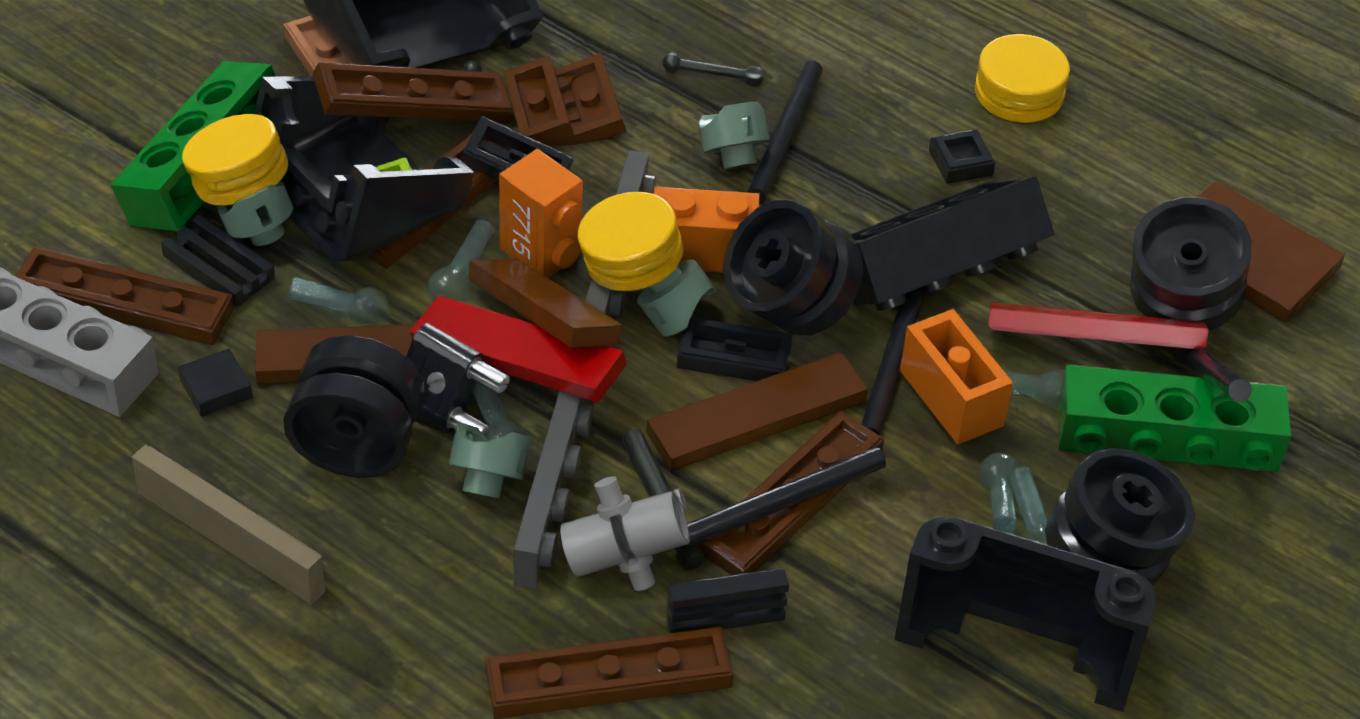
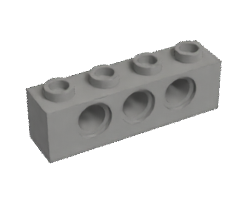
M0 267V364L121 417L158 375L153 337L147 335L136 326H127L106 317L90 306H81L58 296L47 287L35 286L19 279Z

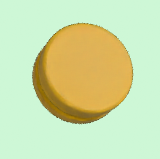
M1024 34L999 37L987 44L981 52L975 81L977 99L987 111L1007 121L1033 123L1045 120L1053 116L1064 102L1070 73L1069 62L1065 54L1057 46L1045 39Z
M255 114L235 115L206 126L188 141L182 153L183 164L187 173H190L196 194L204 202L213 205H233L235 202L267 186L276 185L283 178L288 168V157L280 143L275 125L268 118Z
M627 192L611 196L592 207L583 217L578 228V241L590 277L599 285L611 290L635 291L653 286L667 278L677 268L683 256V241L672 206L663 198L651 193Z

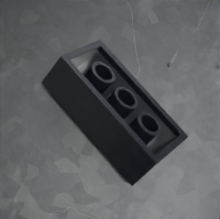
M1037 176L985 182L850 233L861 250L863 265L859 293L853 303L855 305L875 304L877 311L890 309L906 303L907 297L905 293L920 287L923 293L933 292L951 285L950 276L964 271L965 276L980 274L995 268L993 259L1007 254L1008 259H1015L1038 251L1036 242L1055 234Z

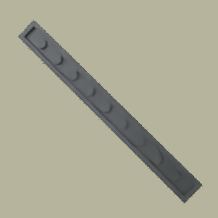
M629 150L616 195L627 192L654 194L656 176L648 175L649 153ZM592 279L585 302L611 318L612 316L621 317L626 291L605 288ZM559 391L514 546V586L537 589L542 568L553 567L558 545V534L552 533L555 522L565 523L570 502V489L565 488L567 478L576 480L578 477L582 458V446L577 445L579 436L588 437L592 425L594 405L589 404L588 399Z

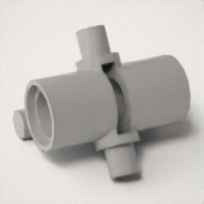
M612 476L601 479L594 485L601 502L597 507L598 513L561 525V540L568 564L577 577L619 565L621 572L628 573L634 590H645L656 582L650 568V564L653 561L652 555L687 545L690 542L688 525L684 514L687 506L683 492L678 488L631 502L629 495L622 494L616 477Z

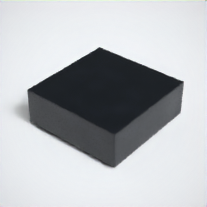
M977 129L931 137L929 152L946 184L993 175L995 161Z
M230 348L178 367L180 381L201 417L253 398L251 384Z

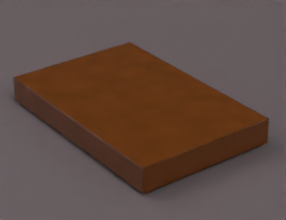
M1216 180L1197 196L1198 198L1211 199L1229 207L1244 221L1252 240L1245 298L1284 322H1287L1341 268L1345 256L1343 253Z

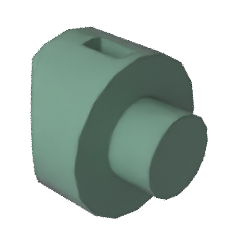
M759 102L727 105L718 114L703 115L699 121L703 153L721 152L724 170L738 169L757 164L754 146L770 141L766 114Z
M281 181L276 185L267 186L235 202L233 205H217L219 215L228 234L234 238L249 237L255 246L268 245L281 238L285 232L282 223L291 215L294 209L284 183Z
M685 260L679 263L677 268L667 278L645 288L639 295L637 303L663 337L671 336L687 328L691 315L701 297L717 293V289L695 260Z
M457 422L448 465L467 469L462 491L500 499L504 477L523 480L532 437L511 432L504 437L490 441L482 434L478 427Z

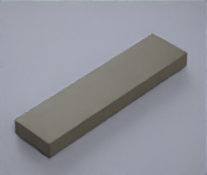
M145 444L132 456L138 494L310 605L325 593L321 554L153 447Z

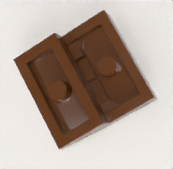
M601 53L556 69L550 56H546L503 72L519 131L531 139L547 146H566L593 142L627 132Z

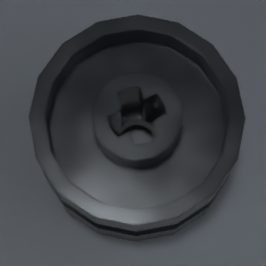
M1181 197L1165 201L1146 213L1134 233L1130 291L1137 309L1146 317L1205 322L1208 331L1219 328L1233 318L1245 299L1247 276L1251 260L1252 240L1244 221L1229 207L1208 198Z
M774 200L756 208L738 225L727 245L723 272L725 287L735 303L788 333L811 336L832 327L848 312L859 293L863 265L861 250L850 234L794 200Z
M353 335L330 337L313 346L305 359L297 380L298 386L290 399L283 418L285 436L295 451L313 465L334 474L349 477H376L397 468L405 456L412 435V425L418 417L424 399V379L415 364L397 349L371 338Z
M1110 448L1093 452L1079 464L1068 483L1066 492L1059 497L1049 514L1045 535L1048 546L1133 571L1146 578L1154 586L1170 565L1171 557L1180 550L1191 534L1195 512L1191 496L1181 481L1160 462L1136 451Z

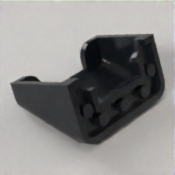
M303 0L311 18L351 64L428 68L504 45L506 49H514L531 40V32L544 17L536 0Z
M313 76L262 77L254 114L264 116L273 122L278 132L280 143L288 157V168L280 181L284 183L294 209L289 217L334 262L359 260L447 215L465 203L471 191L474 172L456 157H443L435 162L433 169L422 170L384 135L386 124L390 117L325 114ZM406 157L412 170L379 172L375 167Z
M934 517L925 522L919 529L909 555L894 640L923 649L927 636L938 628L948 627V632L959 635L965 616L968 613L1079 648L1073 671L1084 674L1086 670L1095 681L1097 690L1094 703L1123 712L1156 605V593L1152 584L1146 578L1133 571L956 517Z

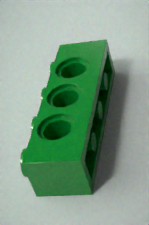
M223 61L110 184L130 226L179 231L198 210L204 201L196 194L190 173H187L183 164L182 153L184 147L196 133L218 120L235 115L254 114L262 77H276L271 64Z
M1066 364L1058 397V450L1092 454L1101 450L1117 448L1136 451L1155 460L1279 472L1291 438L1287 386L1249 382L1252 387L1250 397L1245 401L1238 402L1206 378Z

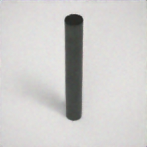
M639 429L628 431L623 436L622 442L649 497L672 491L643 432ZM699 544L687 549L683 548V546L675 548L684 568L687 570L696 569L705 562V556Z

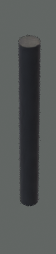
M810 60L804 64L747 193H759V204L766 201L822 74L823 68L816 61Z
M921 287L905 293L907 302L899 305L861 423L879 436H881L900 376L907 326L916 323L925 296Z
M1181 348V359L1233 400L1242 402L1250 397L1252 393L1250 383L1204 349Z
M874 447L687 523L690 542L687 545H683V548L687 549L885 468L886 460L880 448Z

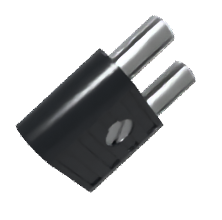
M424 324L415 333L406 355L415 364L424 379V399L418 416L445 432H450L453 429L456 430L457 422L478 427L482 434L487 437L485 433H489V426L464 411L476 381L501 393L507 388L506 383L508 384L510 381L509 376L486 364L483 353L431 324Z

